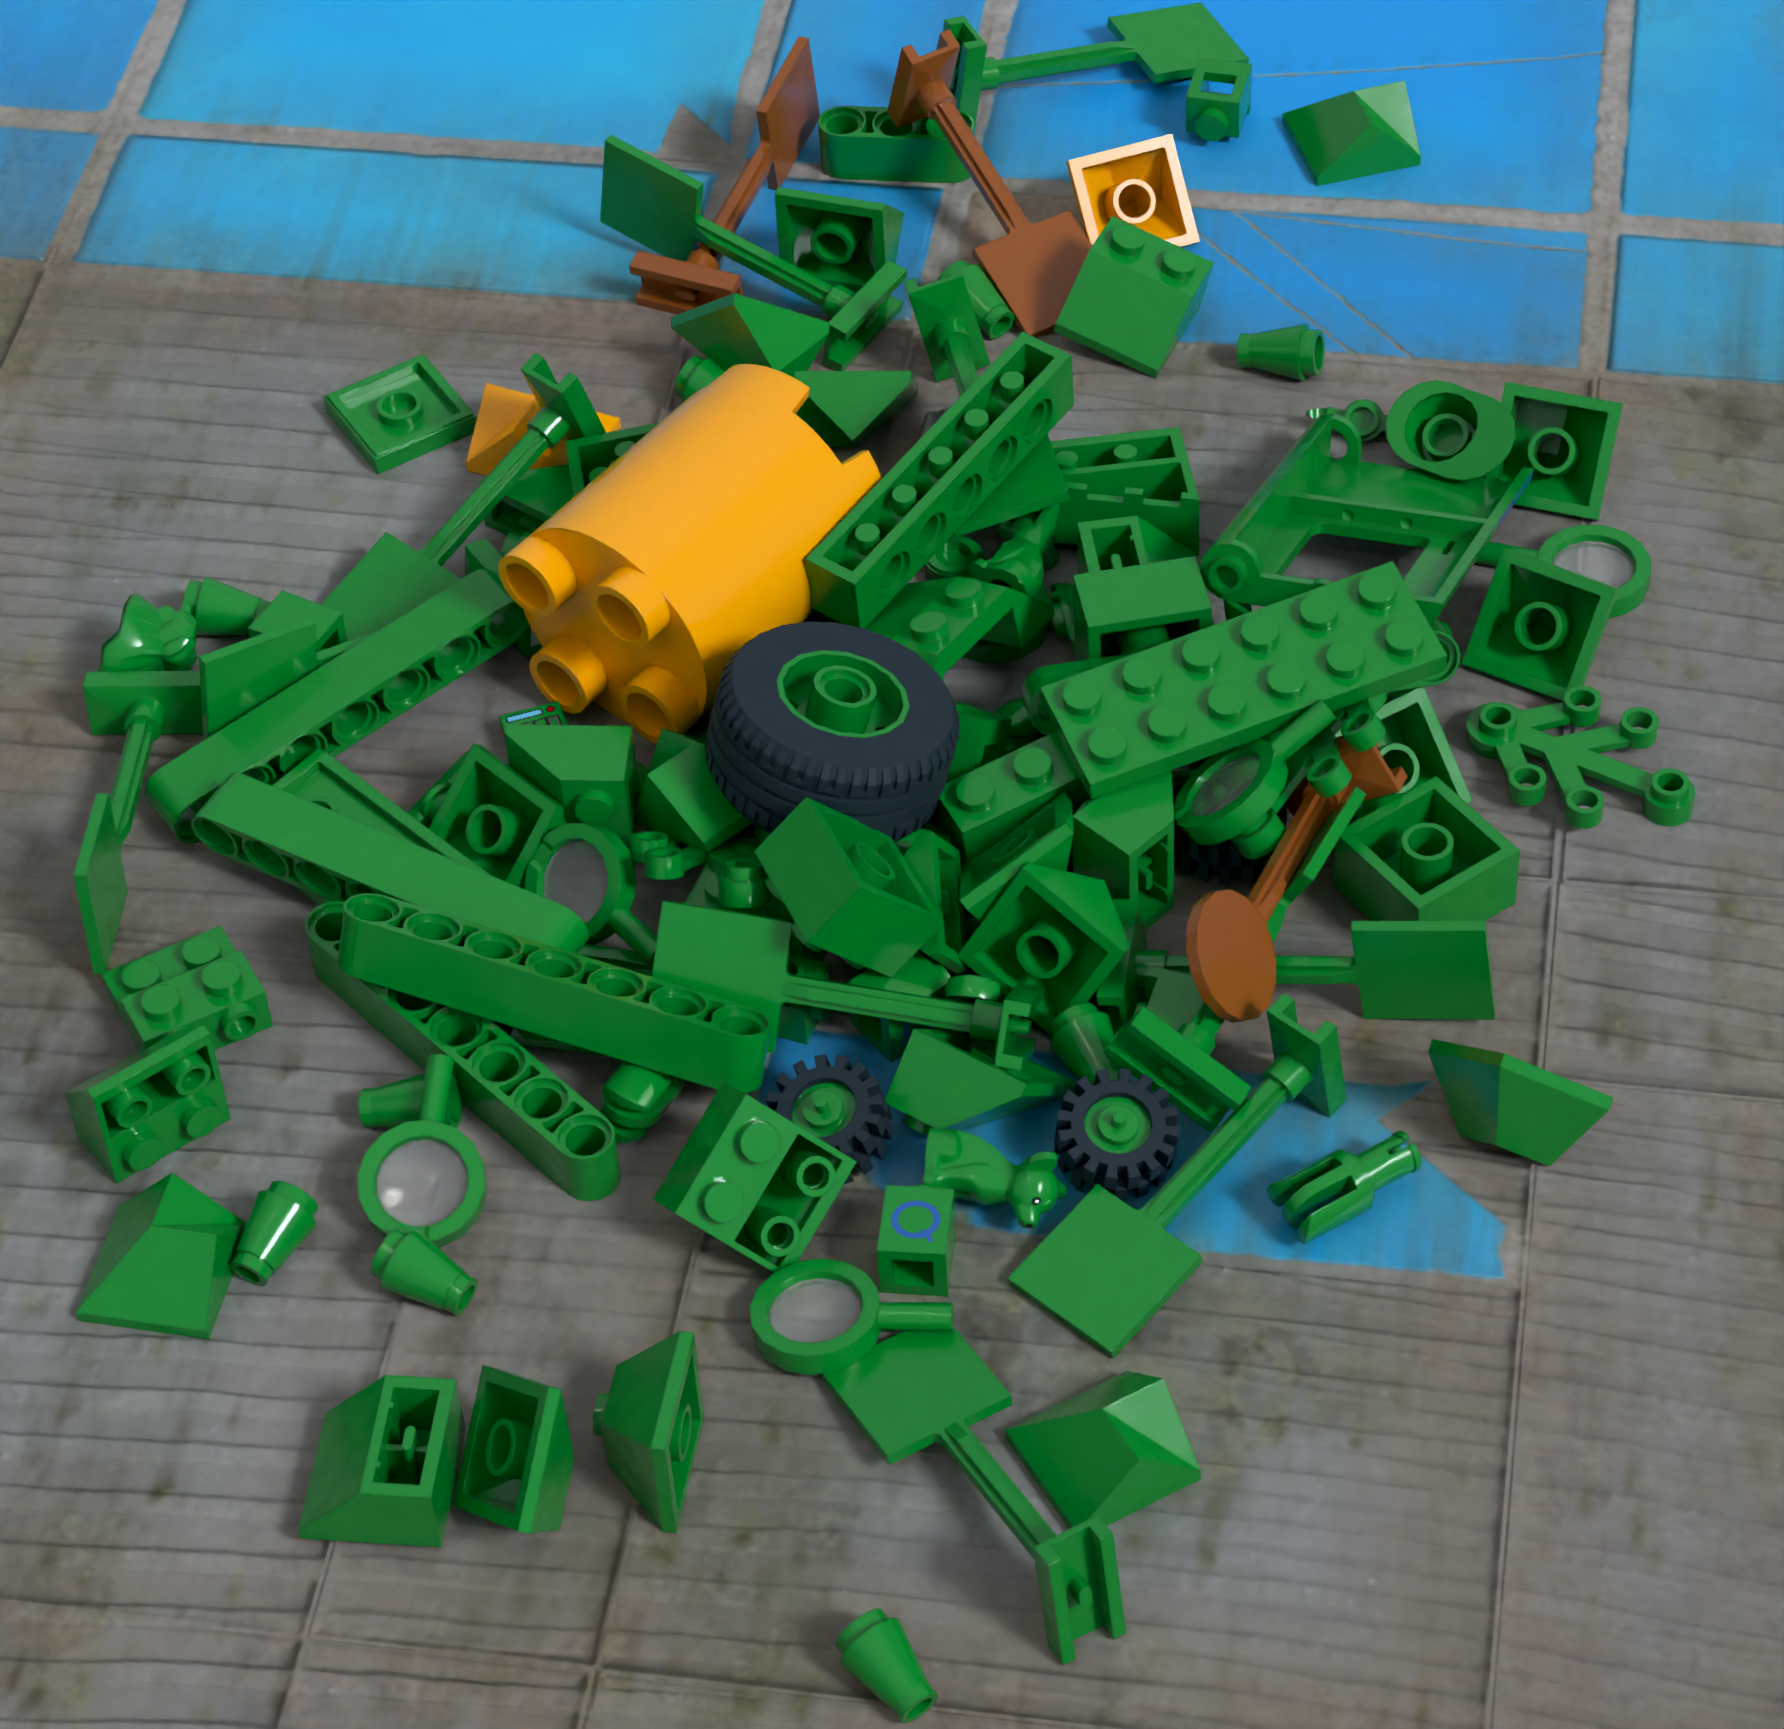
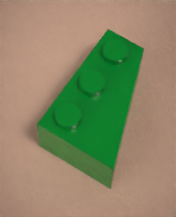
M1180 427L1050 441L1071 499L1060 503V511L1055 526V543L1077 545V522L1138 516L1199 556V497ZM1043 509L1038 510V511H1035V512H1032V513H1029V514H1038V515H1040V513H1041V511H1042Z

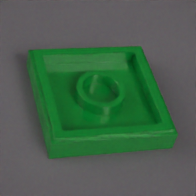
M424 354L323 396L326 413L377 474L473 434L477 421L476 414Z

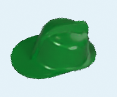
M1440 380L1422 382L1404 391L1391 406L1386 420L1387 440L1395 455L1418 469L1448 480L1462 482L1482 478L1497 469L1510 454L1516 438L1515 420L1507 406L1492 397Z

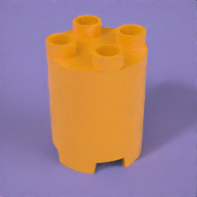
M755 364L733 365L708 386L692 394L499 561V577L505 590L523 608L533 632L543 646L530 659L529 668L536 686L551 703L558 701L561 710L576 714L582 712L594 701L609 713L630 723L644 738L657 744L662 728L685 734L713 706L723 668L737 649L760 633L781 625L804 622L816 611L811 608V594L805 559L870 492L882 477L868 450L860 451L840 463L822 438L796 415V412L809 397L810 387L781 371Z

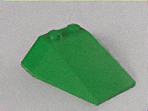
M956 576L907 583L865 629L891 638L915 652L935 669L944 682L943 675L980 639L1022 648L1055 616L1053 605L1009 587L982 582L975 578ZM817 610L804 621L840 623Z

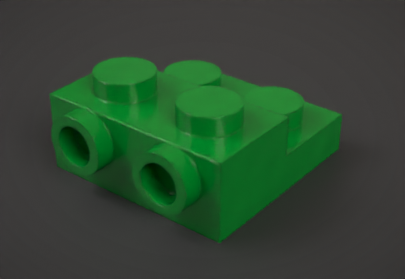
M221 925L101 973L105 990L139 1052L184 1028L204 1025L211 1034L214 1050L233 1042L249 1038L253 1034L273 1026L265 990L241 950L235 951Z

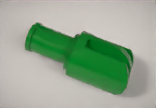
M622 1061L604 1083L600 1095L602 1109L599 1112L608 1118L614 1126L616 1142L626 1144L642 1138L680 1095L685 1087V1080Z
M1396 1131L1389 1138L1356 1155L1343 1149H1336L1272 1183L1266 1189L1267 1194L1274 1205L1278 1207L1284 1206L1282 1208V1216L1289 1226L1293 1228L1299 1227L1297 1237L1305 1245L1370 1210L1373 1205L1375 1191L1421 1168L1420 1153L1414 1142L1402 1149L1401 1145L1408 1142L1410 1137L1403 1131Z

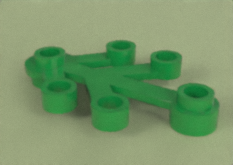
M1579 685L1568 689L1564 694L1563 702L1519 710L1510 704L1492 702L1476 707L1468 715L1466 735L1472 743V747L1481 756L1498 760L1508 781L1507 795L1511 801L1518 805H1536L1545 796L1546 774L1539 766L1527 763L1523 753L1525 751L1544 759L1565 803L1564 817L1574 827L1582 829L1595 827L1601 822L1603 817L1604 797L1602 793L1596 788L1586 786L1581 774L1643 797V814L1648 820L1657 825L1669 827L1681 825L1692 815L1695 788L1689 781L1688 776L1682 771L1665 768L1653 775L1599 754L1626 747L1645 749L1652 746L1657 739L1659 720L1657 715L1650 709L1644 707L1627 709L1621 715L1620 724L1556 737L1542 732L1543 730L1568 724L1576 727H1588L1599 720L1601 695L1592 687ZM1633 727H1641L1644 729H1635ZM1528 783L1532 784L1533 786H1523L1521 784ZM1577 806H1588V807H1590V808H1589V809H1583V808H1579V807H1577Z
M1387 692L1333 711L1337 718L1286 761L1289 771L1286 784L1274 805L1256 823L1239 835L1230 838L1244 858H1260L1278 846L1287 829L1277 816V812L1305 775L1317 794L1322 798L1336 795L1349 784L1352 774L1341 759L1335 735L1340 730L1345 740L1355 752L1366 751L1378 744L1384 737L1386 729L1376 716V713L1385 704ZM1281 731L1261 737V739L1269 742ZM1253 768L1238 774L1224 784V787L1230 795L1236 798L1239 797L1251 784L1259 768Z
M755 824L754 831L741 830L708 853L671 838L663 832L644 831L629 836L632 861L645 863V876L657 880L676 879L682 877L685 871L707 861L719 873L718 902L720 905L730 908H756L771 902V892L765 884V878L768 875L754 852L770 833Z

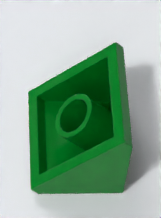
M472 744L429 829L491 876L525 889L526 869L529 862L533 859L536 849L548 832L566 824L567 819L563 805L483 746ZM571 848L560 860L554 875V882L573 869Z
M1028 862L959 952L958 958L981 977H989L992 981L999 983L1000 993L1005 997L1009 995L1018 983L1044 987L1042 1001L1030 1015V1018L1050 1034V1024L1060 1013L1077 1004L1088 1003L1130 949V945L1105 880Z

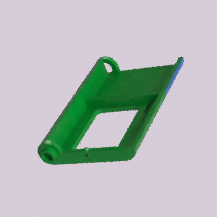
M1337 414L1322 415L1310 424L1202 557L1200 572L1206 588L1218 598L1230 602L1265 607L1332 583L1325 578L1313 580L1282 575L1313 535L1330 534L1425 548L1403 580L1428 623L1431 624L1441 614L1532 479L1534 468L1522 467L1516 478L1511 481L1478 478L1462 482L1448 480L1420 469L1361 462L1362 441L1355 424L1346 417ZM1331 429L1341 433L1347 441V452L1342 457H1330Z

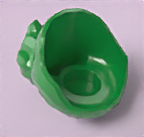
M137 593L130 595L124 604L118 631L102 643L100 667L96 672L192 670L197 659L195 649L197 644L195 639L197 636V624L192 615L191 607L188 604H183L178 611L169 605L157 608Z

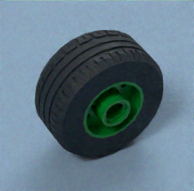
M807 621L781 625L760 633L730 656L728 663L725 664L721 673L704 750L711 776L728 803L748 821L770 834L808 797L852 817L872 829L880 830L881 833L891 836L895 842L917 831L933 816L954 757L959 738L960 721L955 702L945 683L935 669L912 650L891 638L864 628L834 622Z

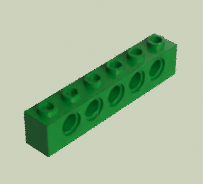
M1022 331L806 557L811 608L842 624L865 629L1074 406L1072 355Z

